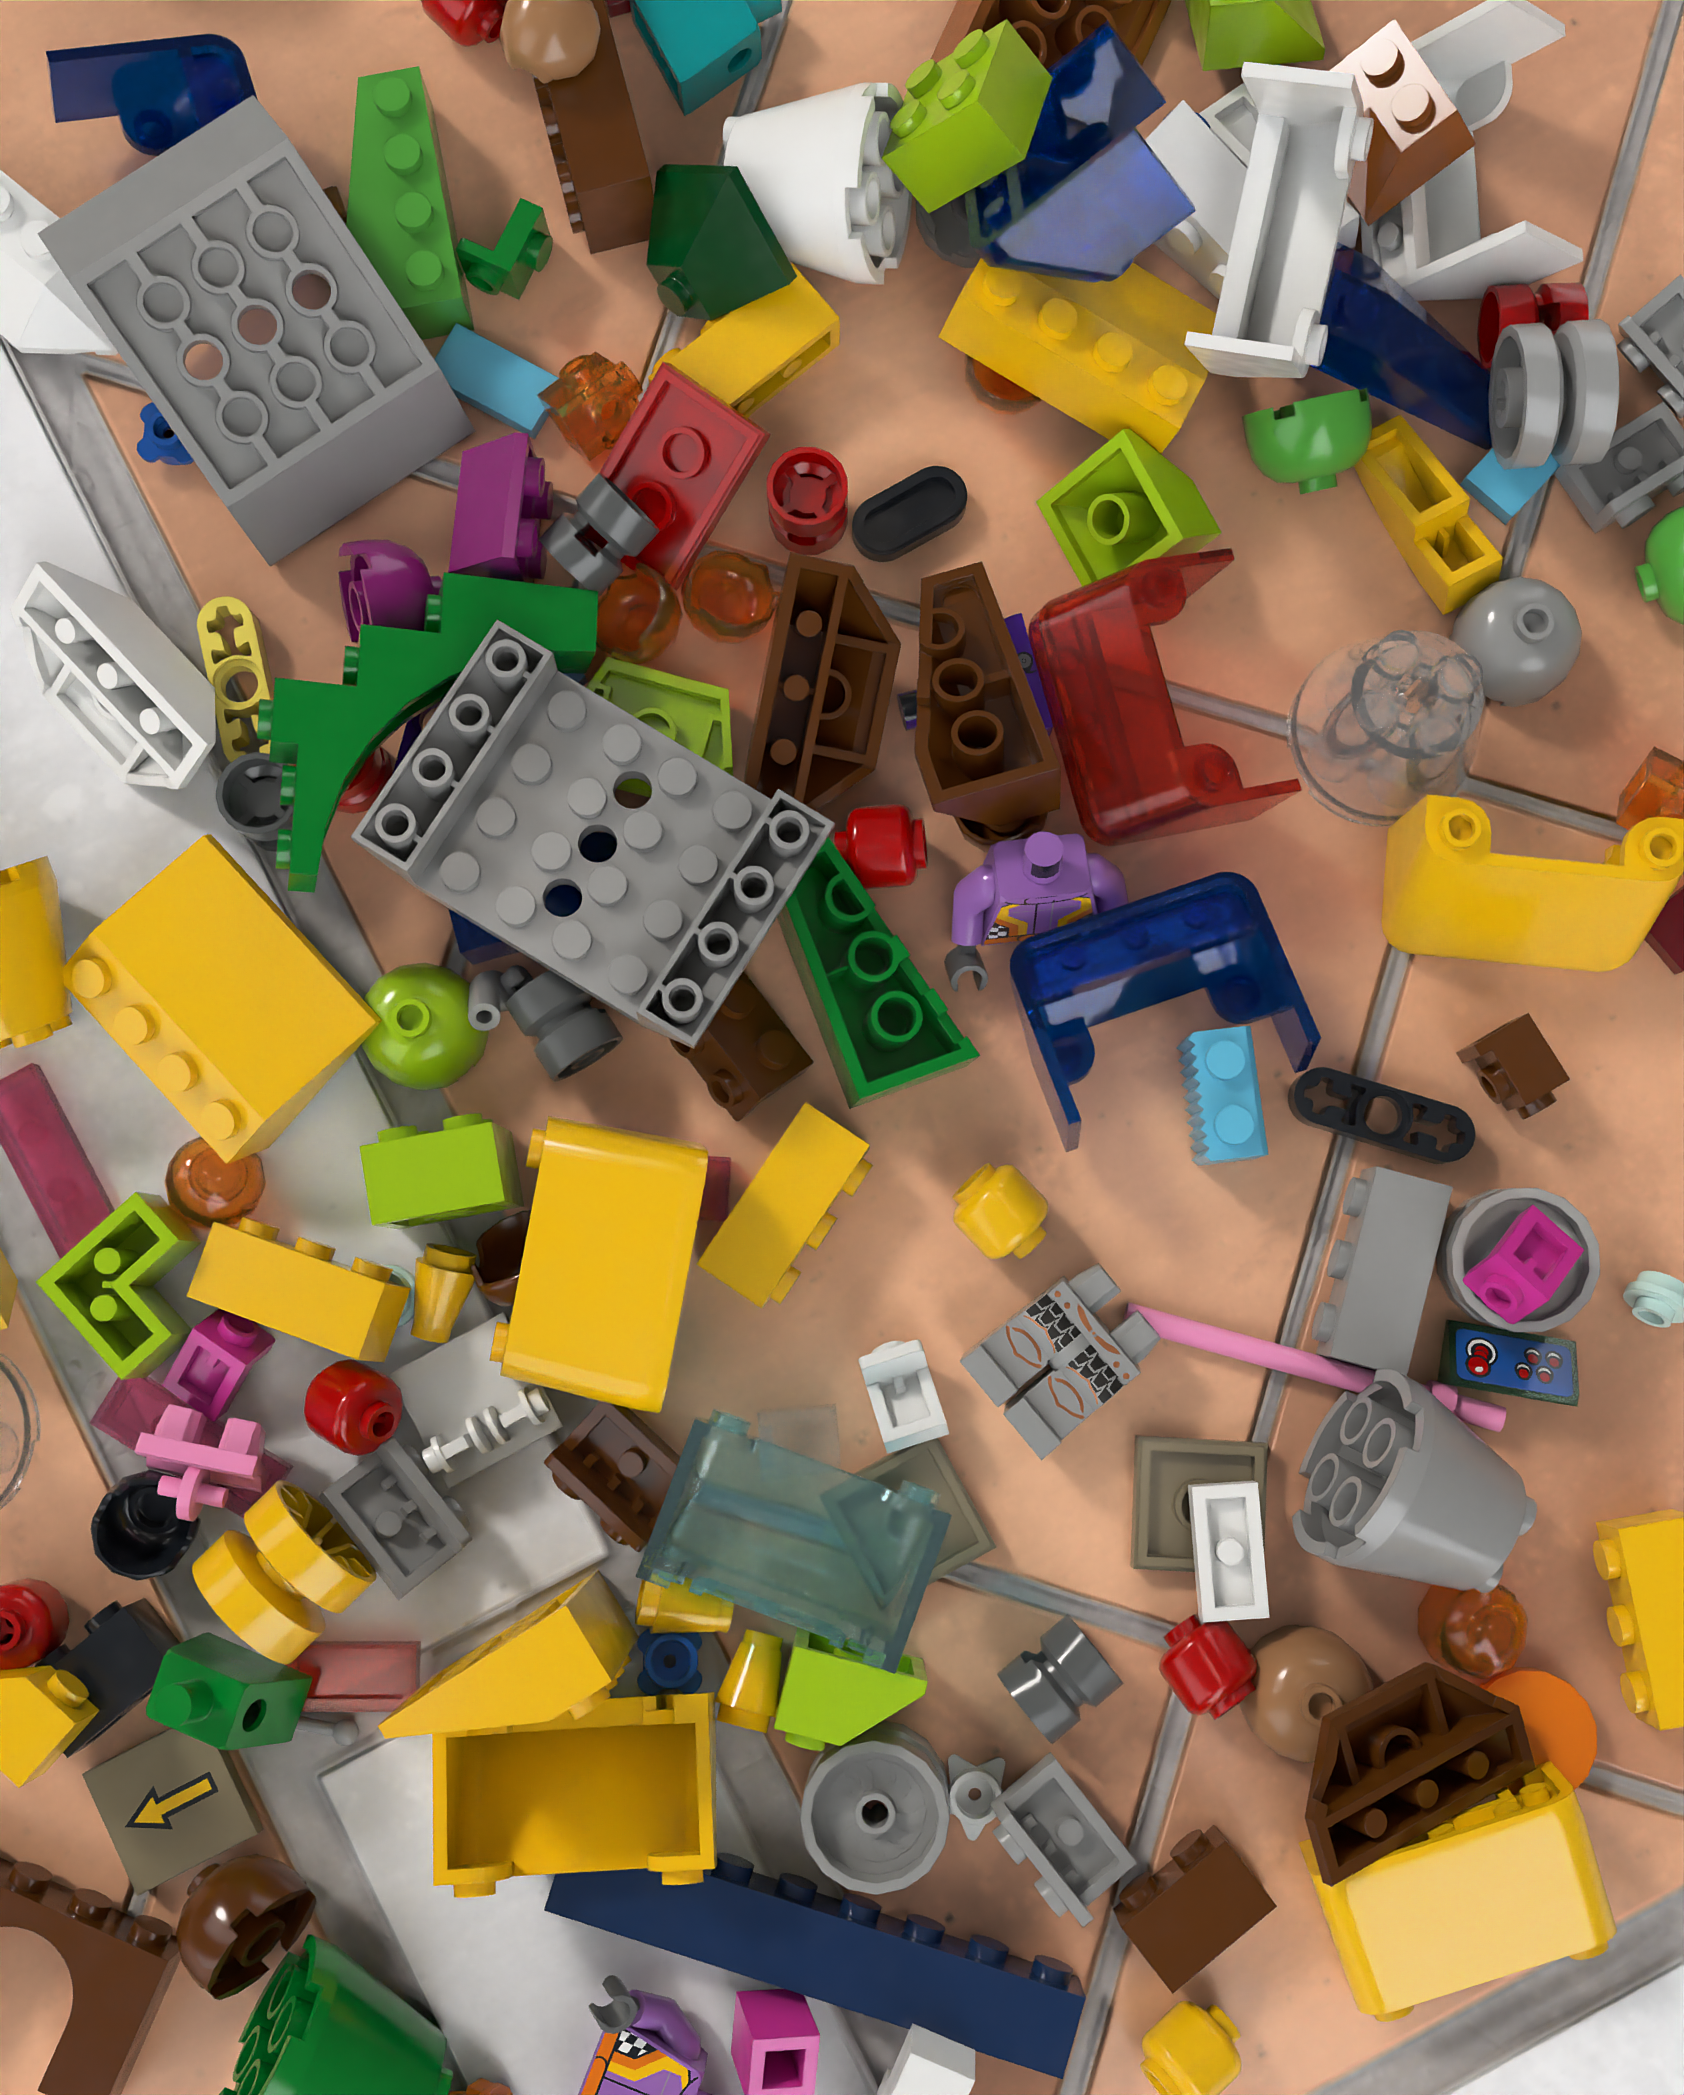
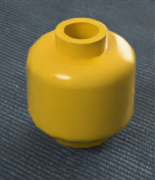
M990 1163L985 1164L970 1176L952 1197L958 1204L953 1214L955 1225L989 1259L1003 1258L1011 1252L1018 1259H1021L1029 1254L1047 1234L1040 1225L1048 1213V1202L1034 1185L1013 1165H1003L995 1169Z
M1180 2001L1143 2036L1142 2050L1146 2059L1140 2064V2068L1160 2095H1220L1241 2072V2058L1234 2045L1241 2036L1229 2017L1216 2005L1211 2004L1204 2010L1194 2002Z

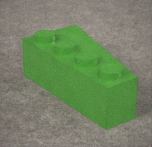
M416 66L358 77L346 226L421 340L449 335L456 323L471 331L474 330L464 271L456 252L458 239L433 105L420 68Z

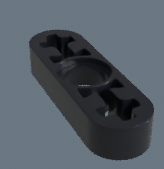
M1318 1067L1301 1074L1293 1081L1288 1092L1289 1108L1295 1118L1301 1123L1429 1163L1444 1164L1457 1161L1469 1153L1475 1141L1474 1124L1469 1115L1462 1109L1331 1068ZM1320 1081H1323L1327 1084L1326 1094L1343 1101L1351 1098V1089L1357 1090L1359 1094L1349 1109V1125L1341 1121L1348 1111L1337 1106H1327L1322 1108L1319 1114L1313 1112V1101L1310 1098L1304 1097L1305 1089H1312L1318 1086ZM1373 1098L1388 1100L1397 1111V1123L1388 1134H1379L1372 1131L1365 1122L1364 1110L1368 1102ZM1413 1108H1417L1420 1112L1413 1121ZM1444 1118L1448 1120V1131L1457 1135L1456 1143L1444 1145L1440 1151L1436 1149L1437 1138L1419 1131L1410 1134V1143L1403 1140L1413 1122L1433 1126L1440 1124Z

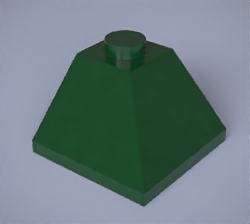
M664 164L656 172L646 265L658 284L657 293L660 300L672 313L679 317L714 320L789 285L797 277L737 166Z

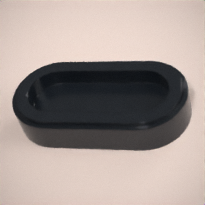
M930 466L921 469L867 499L858 507L852 521V537L856 548L863 556L870 560L889 562L950 530L960 522L965 513L967 489L964 481L955 471L947 467Z

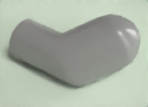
M515 965L508 968L505 973L490 970L478 974L469 986L468 1020L471 1026L481 1031L495 1028L500 1022L501 1012L508 1011L505 1006L507 1000L533 980L530 973L524 967Z

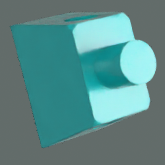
M629 0L633 23L684 116L698 109L759 64L762 59V47L758 23L782 12L781 0Z

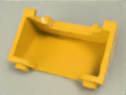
M1427 794L1388 828L1381 917L1382 930L1392 946L1399 951L1409 954L1592 972L1611 971L1629 962L1636 954L1684 874V819L1653 817L1635 824L1623 837L1622 845L1614 844L1605 849V859L1602 864L1490 853L1492 835L1490 820L1485 811L1475 802L1459 797Z
M548 1116L546 1130L533 1128L526 1167L538 1169L519 1279L510 1323L496 1322L489 1360L502 1363L500 1376L631 1409L660 1413L667 1388L707 1173L708 1150L701 1143Z
M715 1692L608 1698L598 1707L576 1720L572 1718L567 1710L550 1722L432 1734L433 1886L453 1885L454 1897L456 1898L496 1894V1881L509 1879L512 1876L648 1868V1871L662 1872L663 1885L694 1884L704 1881L703 1870L715 1869L717 1866Z
M1551 1761L1536 1765L1535 1770L1522 1776L1523 1788L1519 1790L1518 1794L1513 1795L1505 1786L1495 1792L1497 1800L1458 1813L1332 1887L1322 1882L1311 1839L1298 1842L1357 2009L1361 2013L1374 2015L1375 2019L1380 2022L1398 2020L1409 2015L1414 2010L1415 2004L1567 1956L1574 1960H1585L1599 1956L1607 1951L1609 1948L1607 1941L1614 1937L1617 1933V1928L1585 1818L1572 1784Z

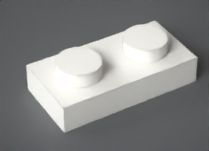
M1238 1481L1188 1485L1199 1619L1202 1622L1270 1618L1258 1482Z

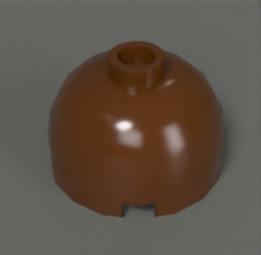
M259 1854L231 1859L221 1866L218 1863H214L203 1869L193 1879L187 1889L189 1898L182 1908L176 1930L181 1960L193 1980L202 1989L210 1993L214 1999L218 2000L236 1995L259 1980L270 1970L262 1959L272 1951L279 1940L281 1947L287 1952L297 1941L311 1919L317 1901L316 1896L310 1891L311 1889L307 1886L306 1881L282 1861Z

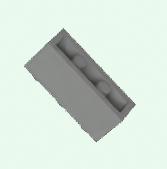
M1379 1166L1361 1170L1360 1178L1353 1177L1350 1180L1343 1201V1214L1350 1216L1345 1239L1336 1240L1328 1261L1327 1275L1335 1278L1329 1303H1320L1312 1326V1339L1319 1341L1316 1355L1374 1371L1392 1369L1407 1376L1453 1189L1452 1186Z

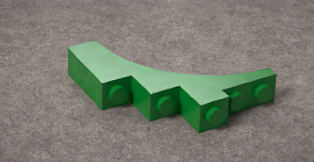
M444 572L439 595H427L424 631L361 624L357 647L345 646L342 685L275 678L274 699H260L257 739L271 740L269 762L296 765H283L280 805L293 806L292 830L278 829L275 869L289 870L287 891L315 893L322 846L342 796L367 759L404 723L444 699L496 620L501 621L551 651L559 672L586 674L596 652L598 591Z

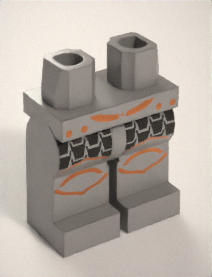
M1099 1263L1080 1272L1070 1281L1065 1276L1061 1277L1049 1289L965 1352L960 1360V1363L997 1407L1013 1396L1022 1385L1045 1366L1049 1365L1051 1367L1007 1403L1003 1413L1041 1460L1059 1446L1061 1440L1088 1416L1141 1373L1138 1363L1149 1354L1160 1340L1159 1334L1138 1310L1112 1331L1097 1316L1095 1312L1121 1292V1289Z

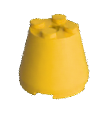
M48 856L0 871V1049L12 1043L15 1048H20L54 1035V1031L73 1024L69 1016L73 1012L71 992L64 985L62 970L63 966L67 963L58 884Z

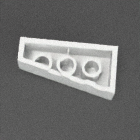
M1182 100L1129 156L1096 195L1216 298L1220 299L1247 168L1191 107ZM1334 262L1331 268L1320 322L1355 286Z

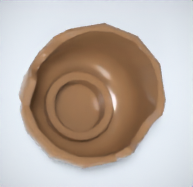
M508 0L505 5L499 40L507 63L512 69L522 68L535 75L545 84L553 79L559 80L577 76L594 59L601 28L598 13L594 9L591 0Z

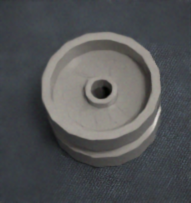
M1601 319L1567 321L1560 325L1555 335L1543 323L1514 324L1504 328L1495 346L1489 384V425L1492 446L1497 462L1504 470L1536 468L1545 464L1550 453L1561 466L1595 464L1602 461L1610 448L1619 404V363L1616 342L1609 325Z
M1539 1188L1489 1189L1464 1200L1445 1220L1436 1254L1437 1274L1448 1298L1470 1318L1512 1332H1545L1570 1321L1591 1299L1600 1275L1599 1243L1587 1218L1565 1198ZM1531 1205H1534L1582 1247L1584 1251L1549 1301L1517 1323L1509 1324L1495 1311L1488 1308L1481 1298L1464 1284L1463 1278L1471 1268L1491 1253L1517 1216Z
M881 1721L842 1746L826 1742L824 1750L819 1751L810 1766L800 1813V1823L806 1849L821 1871L846 1889L875 1895L906 1889L927 1874L945 1847L949 1825L950 1791L944 1763L927 1739L904 1724ZM871 1800H878L883 1802L887 1809L880 1803H877L871 1809L864 1805Z

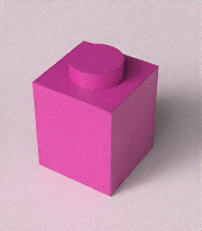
M786 1989L736 1991L731 2055L744 2095H814L820 2033L805 1996Z

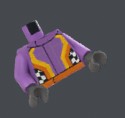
M1040 831L1034 833L1028 839L1001 841L991 845L983 865L977 867L957 883L953 893L951 941L957 944V947L952 949L944 960L945 969L953 990L958 991L957 981L959 976L970 970L973 971L978 991L986 987L988 974L981 955L976 949L978 944L985 946L1100 933L1101 929L1108 930V933L1101 941L1106 973L1114 976L1112 959L1120 954L1131 955L1134 958L1135 970L1138 972L1142 967V958L1136 934L1126 928L1132 924L1125 879L1121 870L1100 854L1087 853L1084 836L1077 833L1055 835L1051 832Z
M610 1975L605 1978L602 1985L613 2001L602 2007L590 2003L588 2007L603 2031L578 2095H712L699 2089L705 2073L708 2053L701 2047L699 2034L677 2002L669 1997L640 1990L628 1992L621 1979L617 1976Z

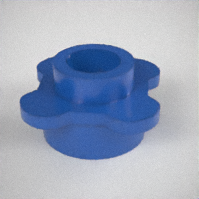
M153 402L147 404L140 413V418L145 423L143 438L137 443V452L141 458L149 463L161 460L169 465H188L194 462L176 434L171 438H165V432L171 429V427Z
M650 1628L642 1632L637 1640V1647L643 1653V1671L637 1677L639 1689L650 1696L658 1694L662 1689H678L682 1694L696 1692L702 1684V1675L697 1670V1651L702 1646L700 1634L698 1632L650 1634ZM667 1655H672L676 1659V1664L672 1668H667L663 1663Z

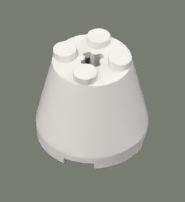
M859 83L742 115L741 117L730 116L725 120L723 126L724 166L738 167L789 262L857 284L884 285L885 269H898L909 229L912 194L881 159L892 131L889 127L890 122L903 103L899 91L893 84Z

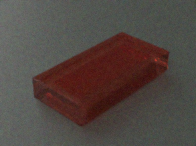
M313 1641L292 1663L285 1664L313 1677L302 1712H393L420 1688L421 1641Z

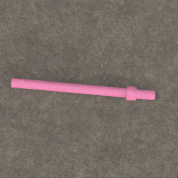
M1130 1302L1127 1303L1122 1320L1123 1322L1138 1310L1159 1334L1160 1338L1356 1393H1361L1372 1384L1376 1373L1374 1370ZM1429 1380L1426 1385L1422 1384L1462 1422L1496 1432L1502 1430L1506 1419L1505 1407L1458 1394L1457 1387L1434 1380Z

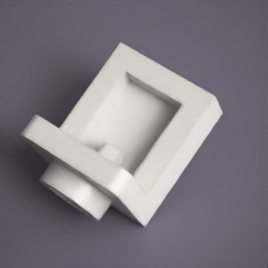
M912 1340L906 1343L903 1341L887 1342L875 1348L871 1354L858 1359L887 1454L949 1434L920 1340Z

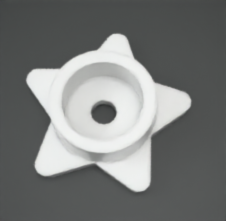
M953 1754L948 1758L950 1814L955 1815L960 1820L967 1838L974 1841L980 1835L985 1824L997 1817L989 1803L1004 1792L1001 1789L1005 1761L997 1757L975 1766L960 1756ZM972 1788H978L981 1791V1796L977 1800H972L968 1796Z

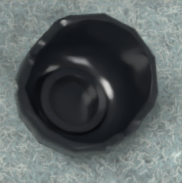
M154 1470L123 1477L103 1497L92 1518L90 1529L95 1555L112 1573L137 1581L163 1576L175 1569L192 1545L201 1523L199 1515L193 1522L178 1519L176 1516L177 1498L158 1495L157 1493L158 1484L163 1475L175 1476Z

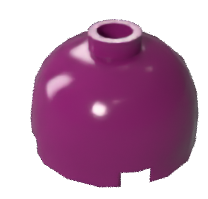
M361 540L343 543L339 549V557L351 555V570L340 571L338 575L342 607L351 642H358L361 624L424 631L427 595H439L442 582L439 575L430 576L423 559L405 545L390 540Z

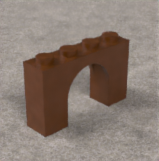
M0 1857V1927L27 1929L45 1938L61 1954L72 1980L73 2001L70 2017L37 2091L46 2095H121L181 1960L177 1937L172 1935V1927L152 1916L139 1915L132 1917L112 1908V1900L98 1891L86 1888H79L74 1891L52 1881L53 1875L51 1872L40 1865L30 1862H16L14 1864Z

